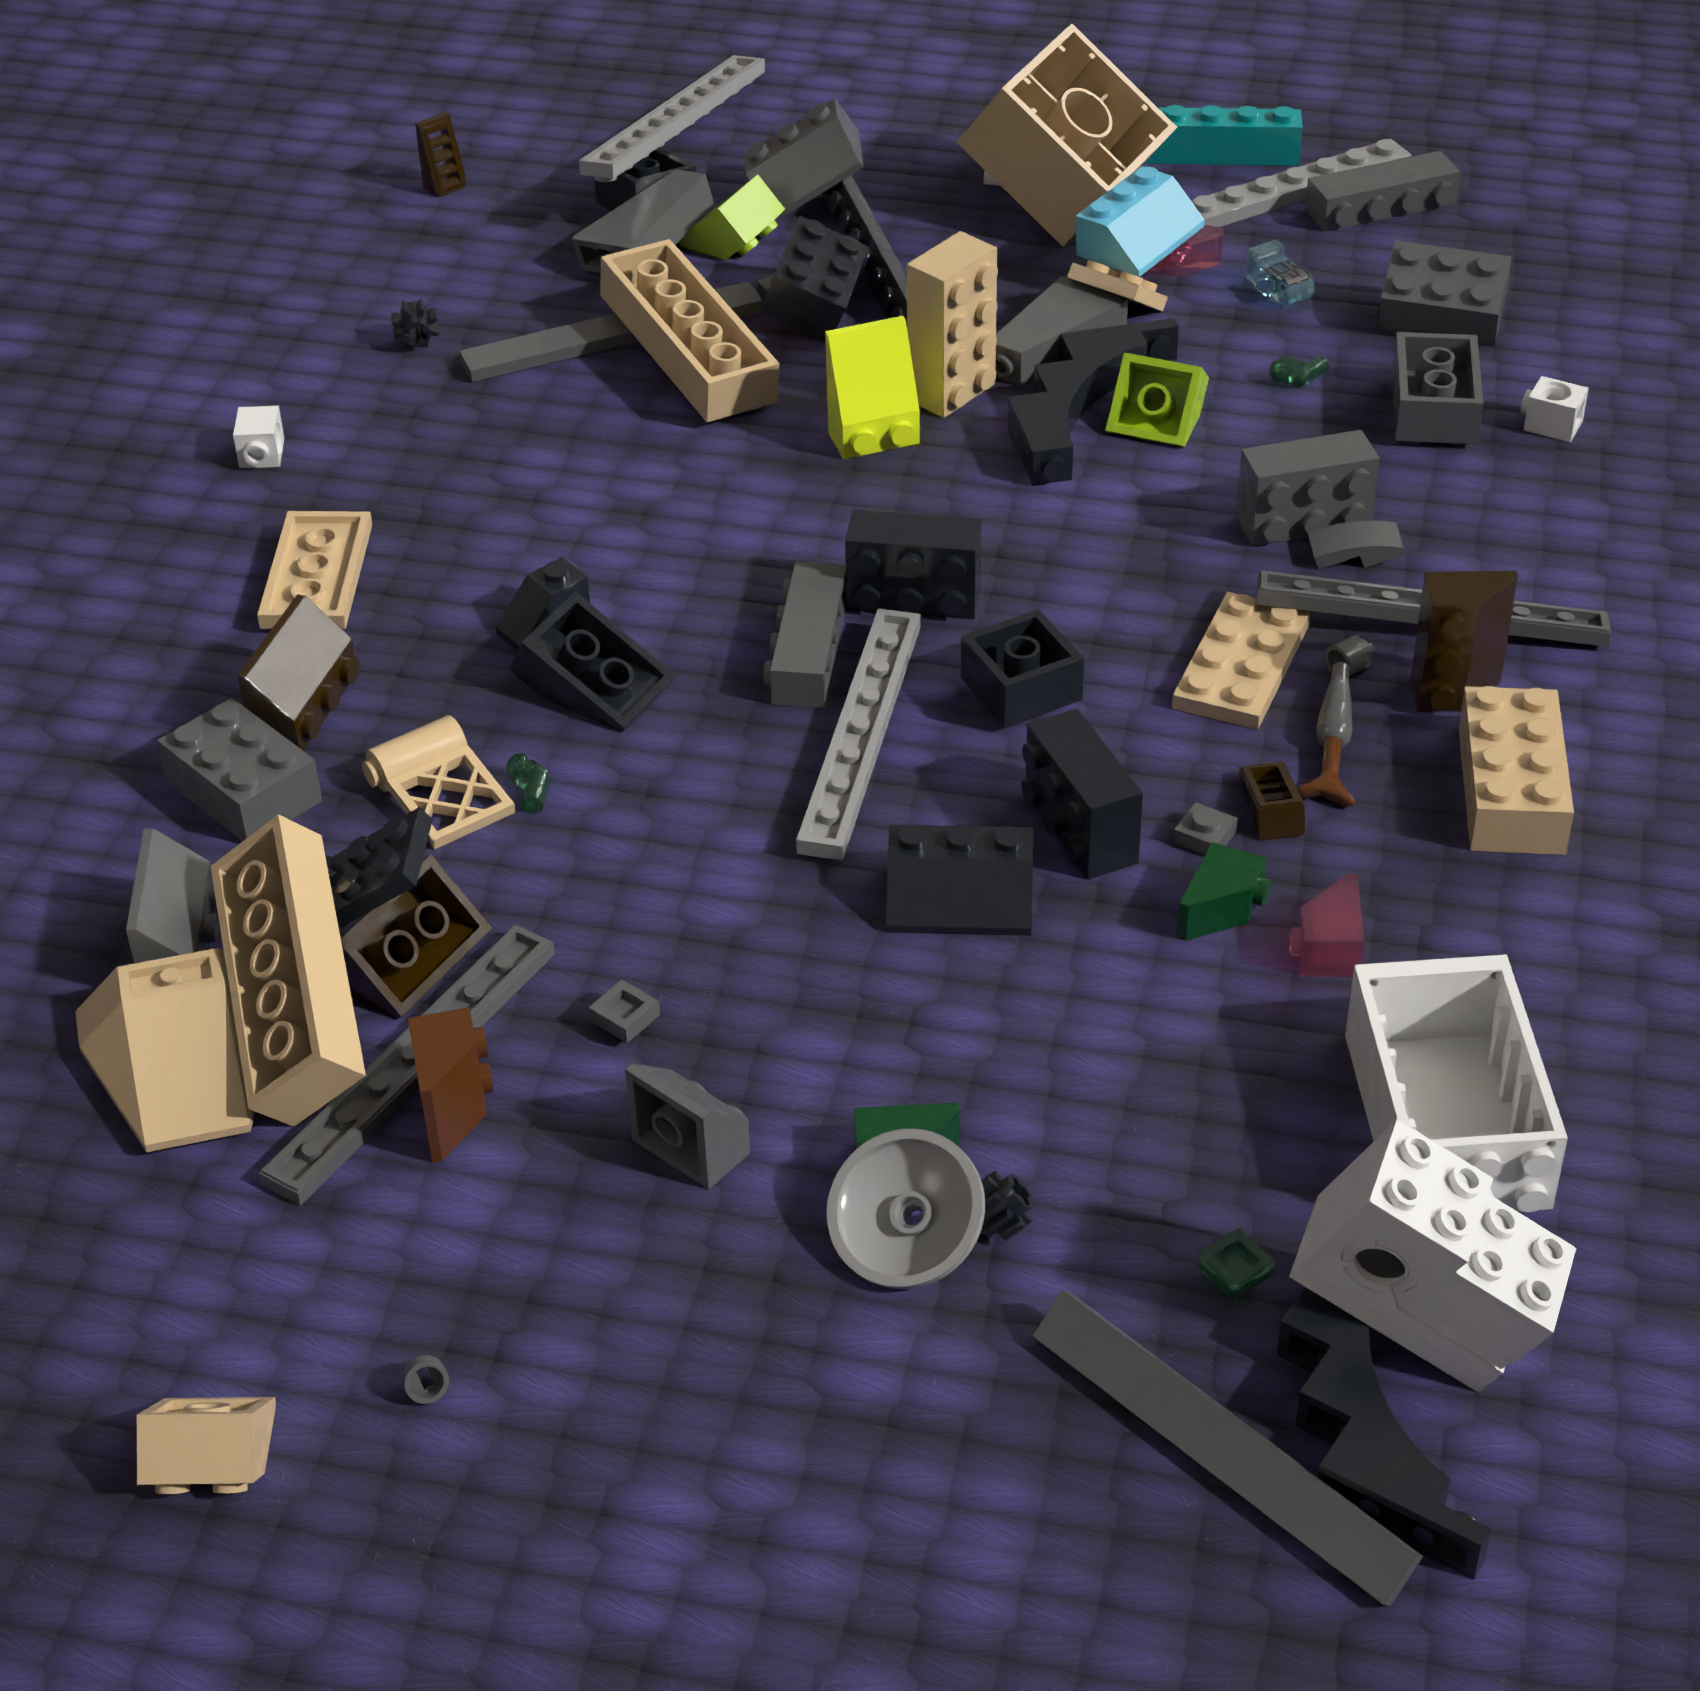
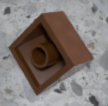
M469 1007L408 1018L432 1163L443 1161L487 1115L484 1094L494 1092L489 1062L479 1063V1058L488 1057L484 1027L473 1028Z

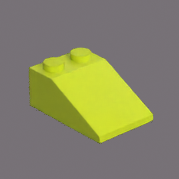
M904 316L825 331L828 433L843 460L920 444V409Z

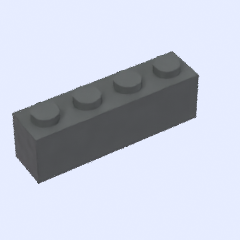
M1442 151L1310 177L1307 183L1305 211L1326 232L1455 205L1458 200L1461 171Z
M795 561L792 578L784 579L783 604L785 605H778L776 628L779 632H772L770 658L773 660L765 661L763 684L765 687H771L772 705L825 709L847 604L846 565Z

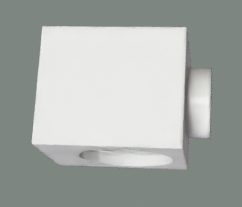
M1541 376L1534 389H1528L1525 392L1522 400L1521 413L1526 414L1524 430L1571 442L1583 422L1588 388Z
M279 406L238 407L233 438L239 468L280 467L284 433Z

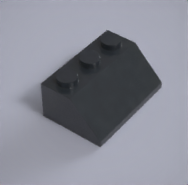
M890 825L887 860L886 932L1031 936L1033 827Z

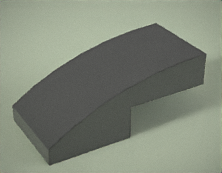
M1353 521L1330 525L1308 532L1313 556L1319 570L1360 556L1364 568L1405 554L1396 522Z

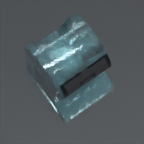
M1275 239L1248 249L1246 282L1271 302L1283 308L1297 301L1311 298L1315 289L1313 277L1308 269L1303 266L1298 267L1284 256L1285 246Z

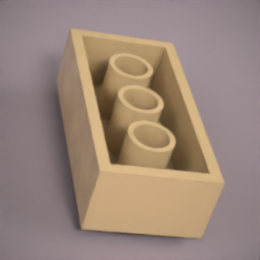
M959 231L907 264V331L918 403L920 407L942 418H945L995 384L997 247L962 231Z
M1465 686L1459 721V739L1470 851L1566 855L1574 808L1558 690Z

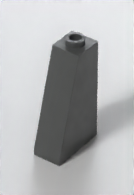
M676 169L575 234L571 240L581 270L601 273V256L670 239L676 245L715 206L706 174Z
M1061 276L996 333V378L1022 386L1035 379V365L1060 361L1062 333L1126 325L1128 298Z

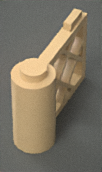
M450 715L366 751V761L362 762V770L366 780L372 787L378 786L384 792L389 791L406 814L420 807L430 817H432L433 813L456 817L455 823L438 831L431 824L427 843L434 850L515 813L514 802L467 745L461 727ZM464 764L472 772L470 781L446 777L448 771ZM417 785L433 787L429 799L410 796L406 790ZM441 790L465 793L461 805L438 801ZM473 795L493 798L497 803L487 809L469 807Z

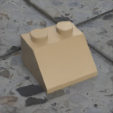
M276 1397L164 1398L137 1414V1485H155V1493L158 1494L189 1492L190 1484H212L213 1492L247 1491L248 1483H254L265 1474L276 1409Z

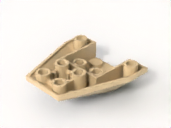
M214 948L116 967L75 1011L81 1054L146 1152L251 1132L256 1112L248 1109L224 950Z

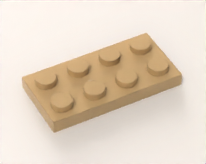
M287 511L257 614L260 629H272L297 594L308 597L341 629H346L372 529L370 512Z
M1227 591L1173 694L1172 709L1258 730L1310 625L1311 611L1257 605L1256 598L1246 594H1236Z

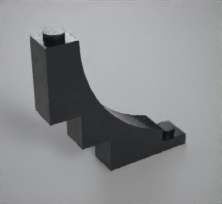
M1175 318L1061 334L1060 361L1035 365L1034 393L1008 397V432L1032 486L1072 480L1073 444L1070 438L1071 431L1078 419L1092 404L1116 388L1124 353L1167 361L1177 359L1179 325Z
M1304 1287L1281 1320L1277 1356L1312 1373L1300 1390L1295 1426L1333 1445L1319 1466L1318 1478L1415 1551L1474 1580L1485 1562L1491 1528L1479 1523L1474 1517L1465 1512L1455 1511L1446 1506L1451 1479L1429 1461L1410 1440L1394 1417L1381 1392L1372 1363L1369 1344L1370 1326L1307 1287Z

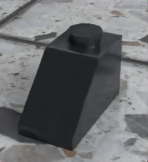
M562 557L527 574L496 626L497 635L518 650L521 642L575 591L590 603L588 577Z

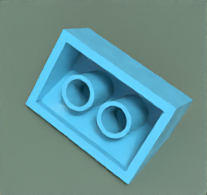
M1141 166L1075 216L1076 252L1079 257L1140 277L1202 229L1205 220L1174 176L1159 172L1153 167Z

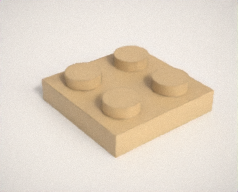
M1088 260L1086 267L1072 262L1067 276L1075 281L1128 298L1130 301L1162 312L1168 298L1155 292L1158 286L1155 283L1123 271L1119 272L1091 260Z

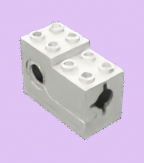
M1397 1119L1317 1196L1289 1277L1480 1393L1503 1374L1505 1366L1510 1362L1512 1364L1517 1363L1554 1333L1576 1248L1489 1195L1493 1181L1492 1177Z

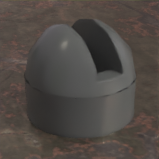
M423 1354L407 1362L403 1371L402 1382L407 1395L413 1401L429 1404L436 1402L444 1396L449 1387V1375L444 1364L438 1358ZM423 1367H427L434 1383L426 1388H423L417 1371Z

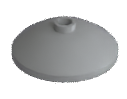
M922 1129L889 1131L873 1137L858 1147L837 1172L827 1202L828 1230L832 1243L841 1259L849 1268L867 1281L892 1289H912L926 1286L942 1279L955 1270L976 1244L985 1215L983 1184L970 1158L949 1139ZM916 1210H923L921 1222L916 1225H909L910 1215Z

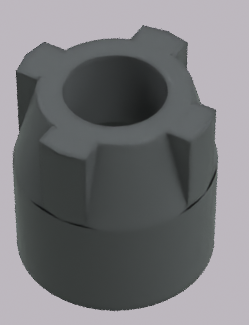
M1355 634L1326 649V665L1332 673V667L1335 663L1344 662L1349 665V676L1372 665L1371 659L1372 652L1375 651L1372 643H1368L1365 639L1360 638L1359 634Z

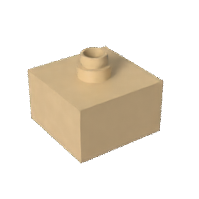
M1071 24L1001 88L956 143L1051 236L1064 246L1076 234L1075 216L1139 169L1174 132L1177 126Z

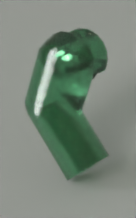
M1317 355L1307 362L1291 357H1281L1270 364L1269 374L1274 381L1299 388L1328 372L1329 363L1322 355Z
M517 753L507 761L506 770L512 775V781L524 791L521 807L528 813H539L544 807L551 784V777L547 770L539 763L529 760L526 754Z

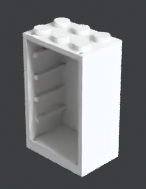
M1507 954L1354 965L1345 1037L1373 1141L1398 1119L1492 1177L1493 1181L1489 1195L1515 1211L1535 1212L1553 1209L1568 1137Z

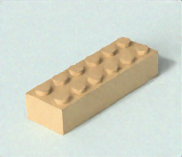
M670 239L601 256L600 296L706 422L720 420L731 415L777 403L779 362Z
M278 814L211 865V873L248 1109L294 1127L366 1076L322 835Z

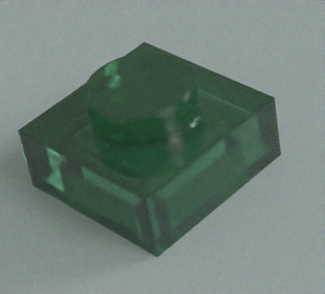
M1238 1228L1199 1251L1197 1267L1231 1300H1234L1274 1276L1275 1261L1241 1228Z

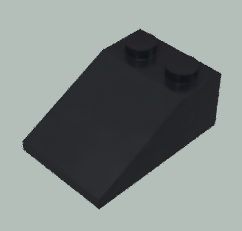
M576 591L521 642L509 668L513 674L542 698L620 732H623L677 676Z

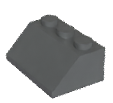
M835 98L826 104L816 105L809 111L808 115L795 123L791 122L784 125L775 136L765 142H757L744 154L745 171L749 181L758 174L786 209L774 219L775 221L864 167L859 130Z
M154 828L143 829L126 927L134 963L212 949L210 943L218 942L219 926L215 913L217 905L210 861Z

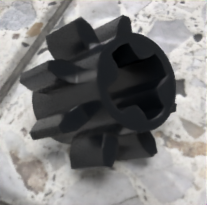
M422 299L418 302L412 301L407 303L402 301L400 313H391L392 325L395 326L393 328L394 339H403L408 349L421 346L428 347L430 337L439 336L438 323H436L437 311L435 308L428 310L423 304Z
M993 1171L981 1180L985 1195V1215L981 1233L987 1237H992L999 1232L1004 1241H1007L1032 1222V1219L1026 1212L1034 1207L1033 1197L1026 1185L1013 1174L1001 1179L998 1172Z

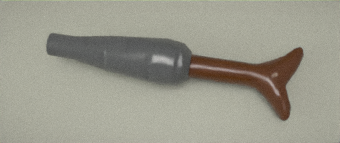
M1337 662L1332 667L1331 680L1325 693L1316 725L1317 741L1323 746L1320 775L1314 780L1299 786L1297 789L1302 798L1308 799L1322 796L1335 804L1351 807L1355 805V799L1346 790L1338 777L1341 749L1349 744L1353 732L1352 701L1349 687L1350 668L1344 662Z

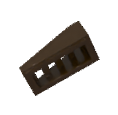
M445 111L415 123L423 187L436 197H442L466 187L465 172L450 114ZM441 130V135L429 138L430 134ZM443 145L442 149L433 152L432 149H435ZM445 161L444 164H441L439 166L436 165L437 163Z
M1280 761L1239 767V777L1259 838L1261 840H1272L1303 835L1305 833V803L1285 763Z

